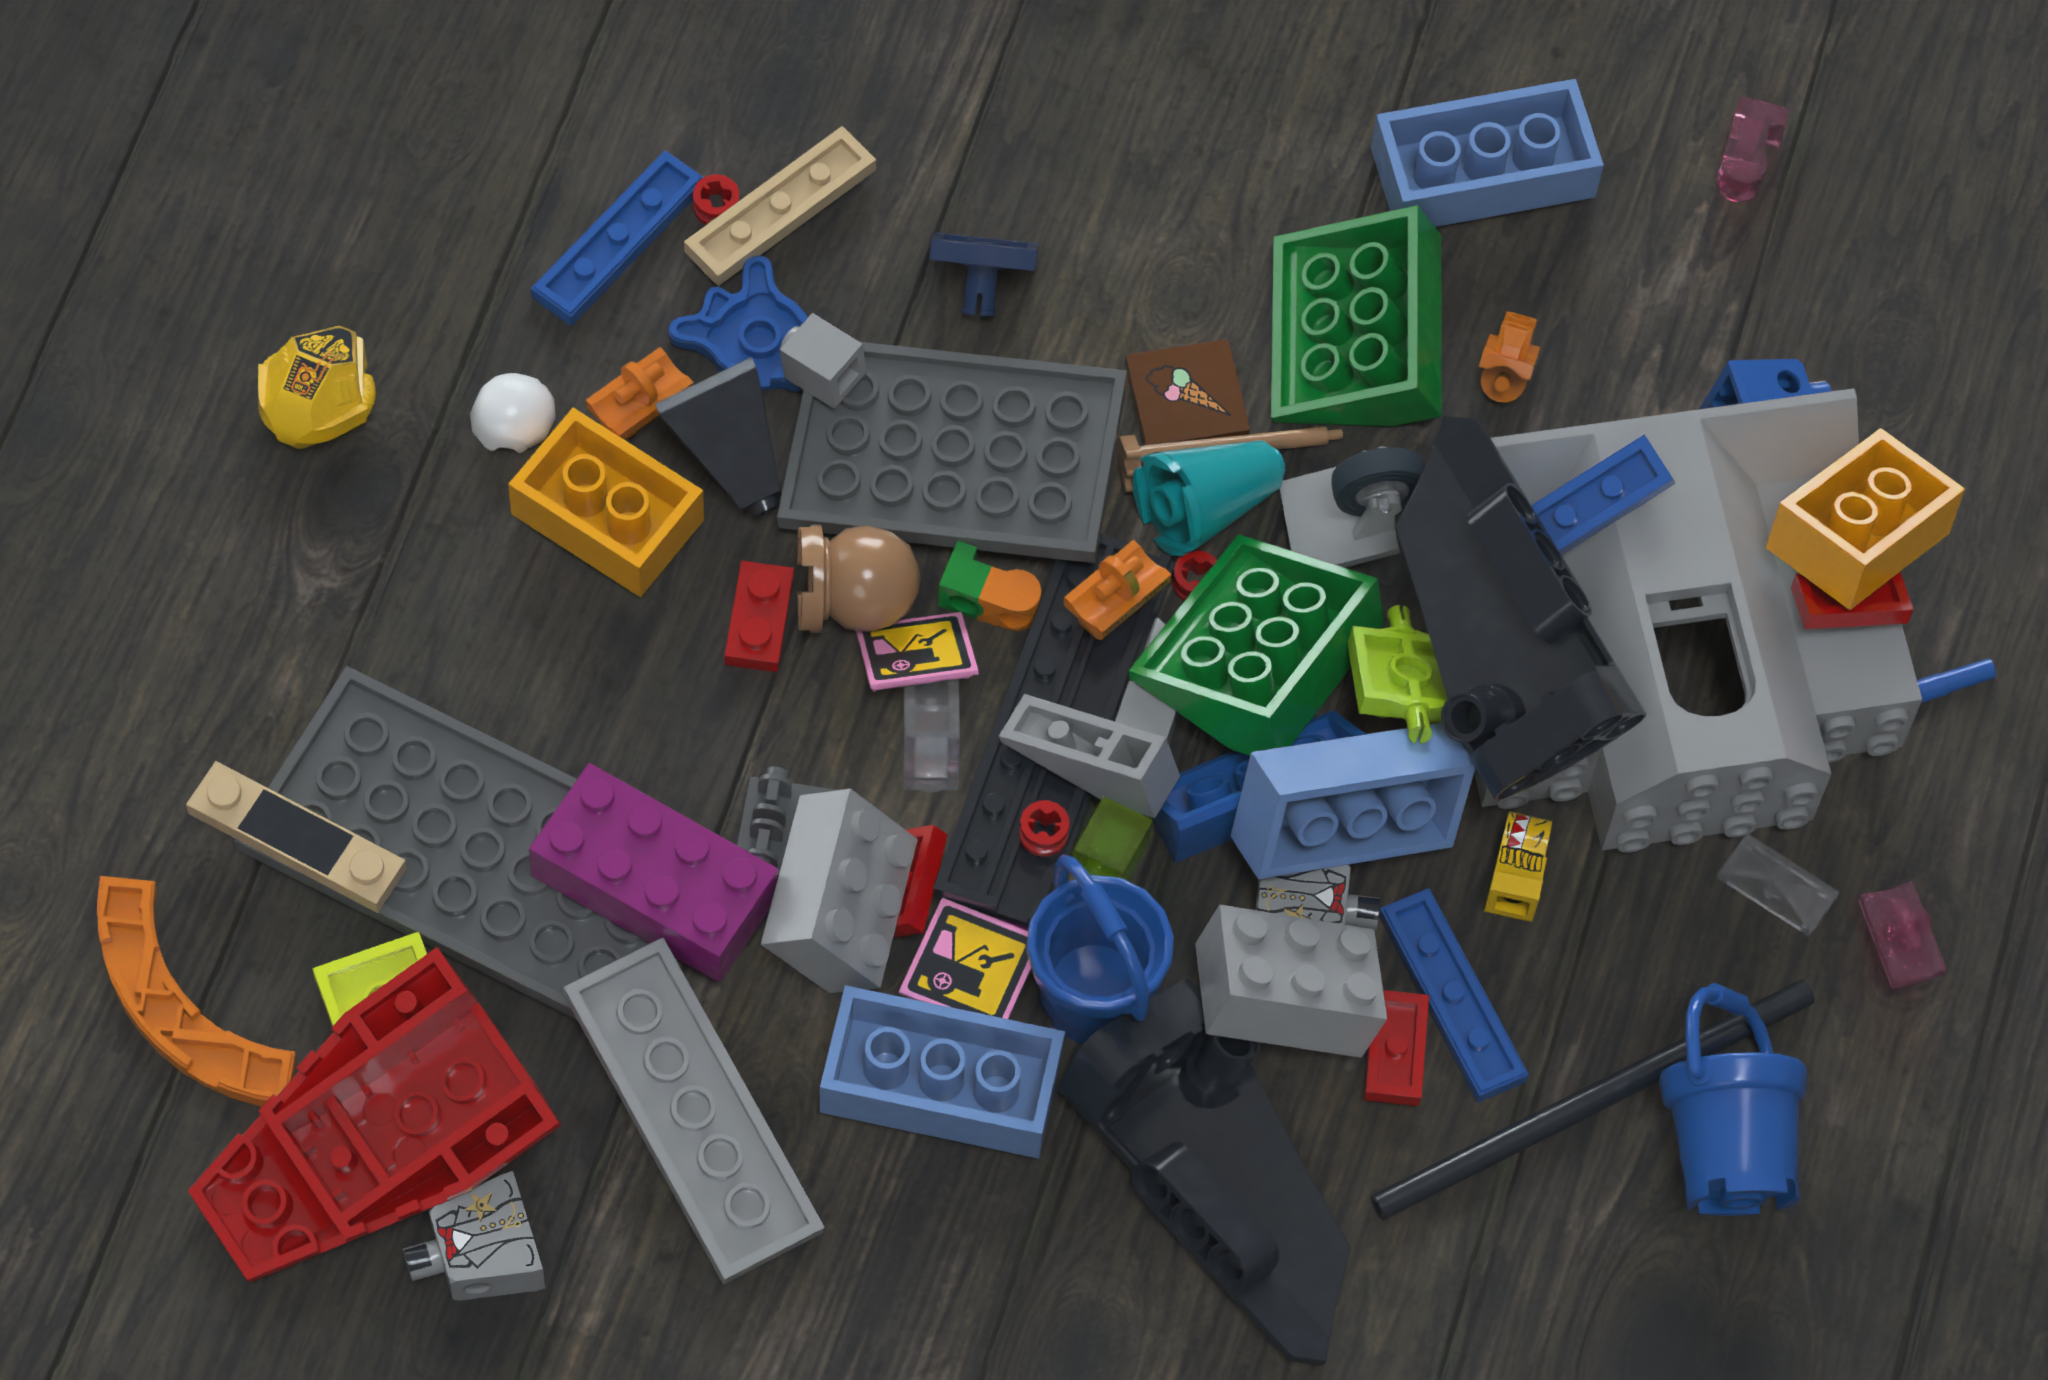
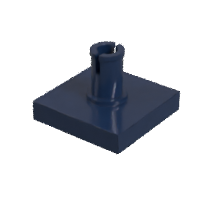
M936 232L931 238L929 260L956 262L967 266L964 303L961 312L975 315L978 293H981L980 315L995 316L998 271L1004 268L1035 271L1039 243Z

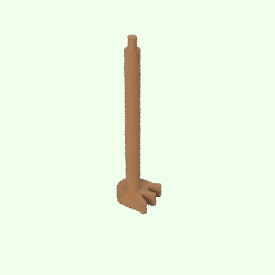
M1326 427L1143 446H1139L1135 435L1118 436L1116 460L1125 492L1133 491L1134 469L1141 467L1140 464L1144 463L1140 460L1143 456L1153 452L1258 440L1265 441L1277 450L1328 445L1329 440L1343 439L1342 429L1327 430Z

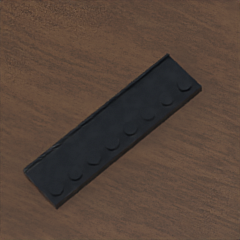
M1101 534L1096 563L1056 559L935 881L933 898L939 900L945 898L980 913L1029 928V922L1042 899L1057 889L1053 882L1055 864L1061 855L1072 856L1093 795L1003 744L1000 741L999 734L1024 694L1115 722L1129 681L1134 682L1129 677V670L1148 647L1170 583L1102 640L1095 639L1079 624L1078 618L1063 603L1064 597L1099 569L1101 561L1107 556L1117 554L1129 542ZM1162 552L1160 557L1147 554L1153 562L1164 567L1172 574V580L1176 562L1171 561V555ZM1049 800L1058 803L1067 812L1070 823L1069 836L1065 847L1059 853L1040 857L1031 854L1023 847L1019 837L1020 818L1023 811L1030 804ZM1036 821L1034 833L1038 834L1044 831L1049 836H1053L1055 824L1051 823L1044 826L1040 821Z

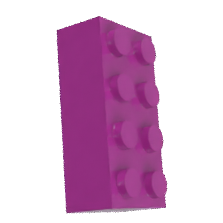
M588 763L529 848L532 877L648 943L664 938L675 958L719 983L770 910L779 877V869L591 763Z

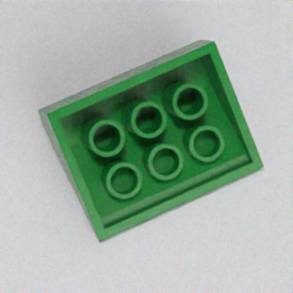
M1415 205L1275 236L1273 242L1271 419L1275 423L1393 427L1442 417L1441 234L1420 207Z
M1238 534L1130 668L1129 677L1229 749L1251 755V752L1291 746L1350 670L1351 662L1347 641L1352 626L1375 629L1383 627L1378 578Z

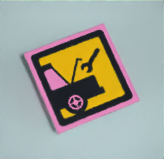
M962 612L898 620L892 626L868 633L856 631L869 685L873 692L881 689L946 680L969 679L973 675H979Z
M942 898L901 985L899 994L913 1000L1009 1019L1031 970L1027 955L1028 931Z

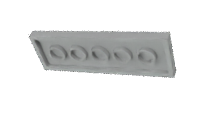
M664 938L654 941L563 987L564 997L723 1285L823 1233L825 1227Z

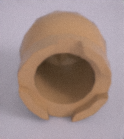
M821 525L798 528L797 565L808 566V591H797L798 627L800 631L821 633L823 620H828L830 616L845 629L868 633L892 626L910 612L919 591L921 576L918 563L909 544L890 531L870 525L847 528L830 541L827 537H823Z

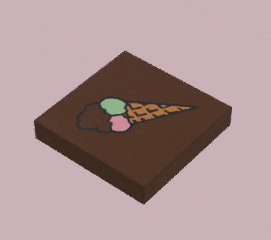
M1228 339L1125 354L1124 364L1127 370L1143 445L1249 435L1250 427Z

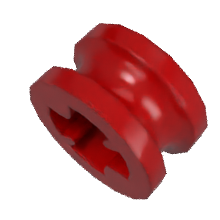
M719 174L705 176L699 180L693 191V210L697 219L707 225L739 202L740 192L737 184L731 178ZM710 195H721L723 206L712 207Z
M1199 550L1179 557L1174 566L1172 588L1176 596L1184 602L1199 584L1197 580L1187 582L1188 571L1192 570L1197 576L1204 573L1207 574L1217 559L1210 553Z
M1049 800L1030 804L1023 811L1020 818L1019 837L1023 847L1031 854L1040 857L1059 853L1065 847L1068 840L1069 816L1063 807ZM1040 821L1044 826L1054 823L1053 836H1049L1044 831L1035 834V822Z

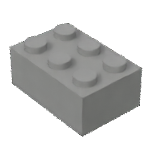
M851 788L800 795L761 945L828 993L843 992L845 985L861 989L881 988L918 839Z
M1219 904L1195 943L1206 1034L1362 1058L1387 1020L1374 929Z

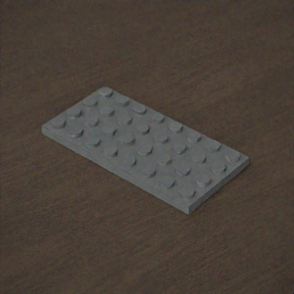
M348 666L345 667L268 788L405 859L407 870L380 911L376 913L237 839L234 840L236 850L406 935L419 932L424 944L434 949L437 947L442 953L576 1020L577 1018L563 995V987L650 944L531 876L529 848L577 780L576 778Z

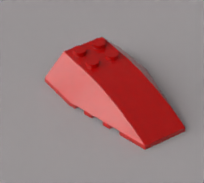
M437 947L345 1012L331 1028L334 1032L316 1052L311 1050L296 1067L299 1070L298 1073L277 1096L273 1094L258 1110L260 1116L243 1135L238 1133L188 1190L248 1282L256 1281L466 1194L561 1126L541 1090L481 1004Z

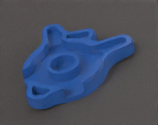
M764 256L750 257L744 263L741 291L731 294L721 287H712L707 291L703 308L699 313L678 317L669 326V340L672 345L678 348L694 350L704 355L712 362L718 372L724 371L752 357L760 377L762 390L781 388L793 392L803 390L784 378L780 347L786 334L793 327H800L808 317L795 301L786 297L778 290L773 278L772 264Z

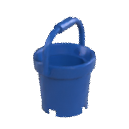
M1061 855L1054 869L1053 882L1057 889L1042 899L1029 922L1027 955L1036 983L1039 985V1001L1042 1010L1044 1007L1046 1013L1052 1019L1051 1025L1057 1030L1065 1031V1037L1084 1044L1097 1030L1123 1014H1132L1138 1021H1143L1147 1017L1149 999L1157 993L1172 964L1174 935L1165 910L1147 890L1120 877L1090 875L1076 858ZM1068 871L1075 880L1068 881Z
M1717 983L1702 987L1690 999L1686 1013L1685 1040L1687 1060L1664 1069L1659 1078L1663 1105L1672 1111L1685 1185L1686 1208L1691 1210L1698 1205L1699 1214L1753 1215L1760 1214V1205L1766 1203V1198L1776 1196L1777 1210L1789 1208L1800 1200L1798 1180L1799 1103L1802 1102L1807 1090V1066L1797 1058L1773 1053L1772 1043L1766 1026L1756 1009L1750 1005L1747 996ZM1708 1003L1736 1016L1742 1015L1753 1031L1759 1052L1725 1053L1701 1057L1700 1015L1703 1005Z

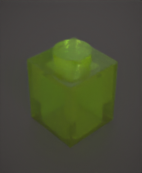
M1103 797L1074 848L1073 857L1083 865L1090 875L1120 877L1129 881L1150 843L1153 820Z

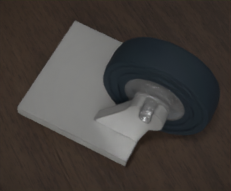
M1380 446L1378 449L1365 450L1351 456L1337 467L1283 480L1280 494L1291 551L1344 568L1400 554L1401 549L1395 527V515L1405 509L1426 466L1423 457L1410 449Z

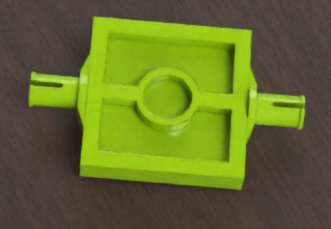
M1396 605L1387 612L1390 625L1388 628L1375 629L1352 626L1347 644L1359 714L1374 715L1381 718L1405 719L1407 721L1410 741L1416 743L1417 738H1419V743L1422 744L1429 741L1432 737L1430 723H1441V711L1448 699L1429 634L1414 630L1411 625L1410 610L1403 606L1400 612V605Z

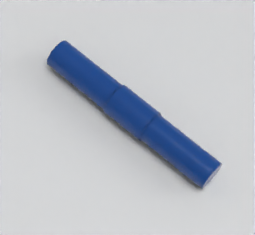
M1986 658L1953 670L1918 679L1917 682L1922 697L1921 703L1996 678L1993 662L1990 658Z

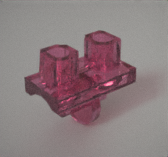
M1913 881L1903 883L1886 891L1868 892L1860 895L1858 902L1892 989L1944 976L1947 968L1930 927L1931 918L1928 911L1922 907Z

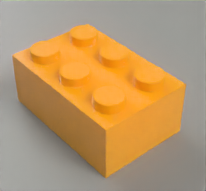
M574 407L508 484L511 514L640 598L704 521V498L701 488Z
M1880 428L1780 502L1766 549L1847 609L1851 610L1950 534L1965 488Z

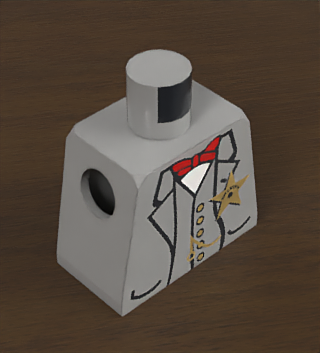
M1341 865L1258 879L1255 910L1369 928L1376 931L1380 898L1348 894L1350 866Z
M513 1171L489 1180L466 1194L434 1206L429 1211L434 1240L403 1248L412 1282L445 1272L453 1300L460 1301L545 1289L543 1267Z

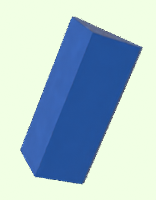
M1332 710L1312 718L1291 746L1366 735V733ZM1234 750L1179 773V779L1155 818L1151 817L1174 863L1233 840L1230 835L1250 755Z

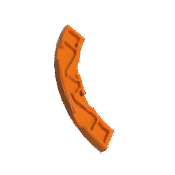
M100 876L97 917L104 962L113 989L126 1014L140 1034L173 1066L205 1087L230 1098L260 1107L273 1094L277 1096L294 1077L297 1061L296 1053L249 1041L228 1030H222L203 1016L200 1010L183 993L164 963L156 933L155 904L157 887L155 881Z

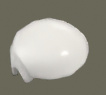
M506 373L495 376L481 388L470 412L472 432L484 447L491 451L503 447L514 449L517 453H523L528 448L546 439L556 419L554 398L548 388L536 378L518 373Z

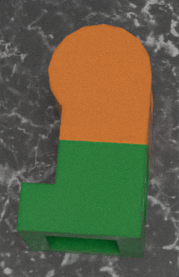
M957 541L939 583L938 607L955 613L962 612L964 616L1008 630L1020 631L1031 627L1041 601V586L1037 578L1025 570L1004 571L978 562V547Z

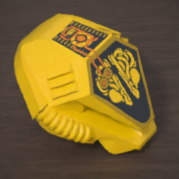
M335 326L291 337L278 352L269 356L263 364L258 363L259 414L264 424L276 435L279 442L297 449H303L317 443L332 440L367 422V417L375 403L376 387L373 377L365 373L367 358L363 338L358 337L356 332L342 326Z

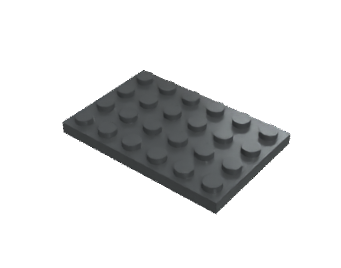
M861 342L864 349L867 373L835 409L803 390L777 514L779 528L798 530L799 527L821 525L823 533L838 535L847 528L870 525L890 531L903 541L909 543L955 547L956 542L961 541L976 546L981 551L1096 563L1128 383L1127 370Z

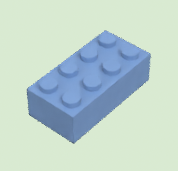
M1576 79L1377 114L1371 142V150L1389 210L1393 211L1418 205L1435 227L1595 198L1604 166Z
M1442 723L1430 725L1432 737L1429 741L1422 744L1419 743V738H1417L1416 743L1410 741L1408 728L1251 752L1230 836L1258 879L1451 848L1454 845L1476 768L1470 759V754L1461 742L1447 735Z
M845 985L820 1085L819 1113L1040 1159L1063 1055L1065 1031Z

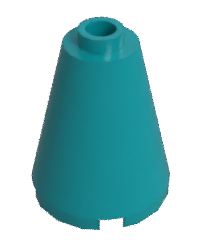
M1262 440L1153 452L1140 459L1144 462L1143 466L1134 469L1133 495L1143 524L1153 522L1161 535L1153 539L1159 548L1171 556H1184L1194 552L1280 489L1285 474V463L1280 452Z

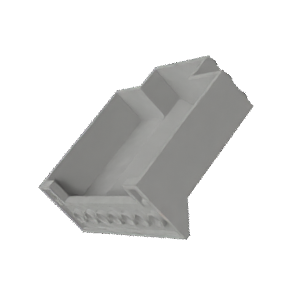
M1854 388L1491 438L1531 505L1644 434L1674 479L1675 485L1562 555L1590 602L1592 615L1588 617L1645 710L1646 717L1634 728L1575 765L1504 800L1496 801L1475 768L1474 775L1482 807L1498 805L1502 809H1512L1525 805L1529 800L1551 797L1554 801H1568L1580 796L1584 792H1588L1601 850L1618 848L1621 852H1636L1646 848L1651 843L1672 841L1676 845H1685L1696 842L1706 835L1725 833L1728 837H1740L1753 832L1756 828L1777 825L1780 829L1801 827L1814 819L1831 777L1829 763L1838 761L1849 754L1868 752L1872 756H1881L1892 753L1899 747H1903L1922 702V697L1902 624L1804 629L1791 590L1795 574L1799 572L1766 549L1780 502L1859 444L1857 396ZM1694 597L1699 599L1700 607L1671 611L1669 601ZM1725 618L1745 693V704L1738 711L1723 716H1701L1689 713L1675 703L1669 692L1654 628ZM1476 705L1471 708L1469 714V721L1474 730L1479 727L1481 721V713Z

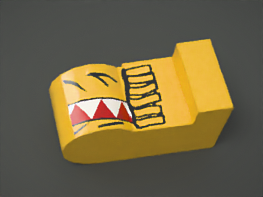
M1509 811L1484 912L1533 922L1543 883L1547 860L1545 855L1552 820ZM1503 897H1505V898H1510V899H1514V900H1519V901H1523V902H1521V903H1511V902L1506 901Z

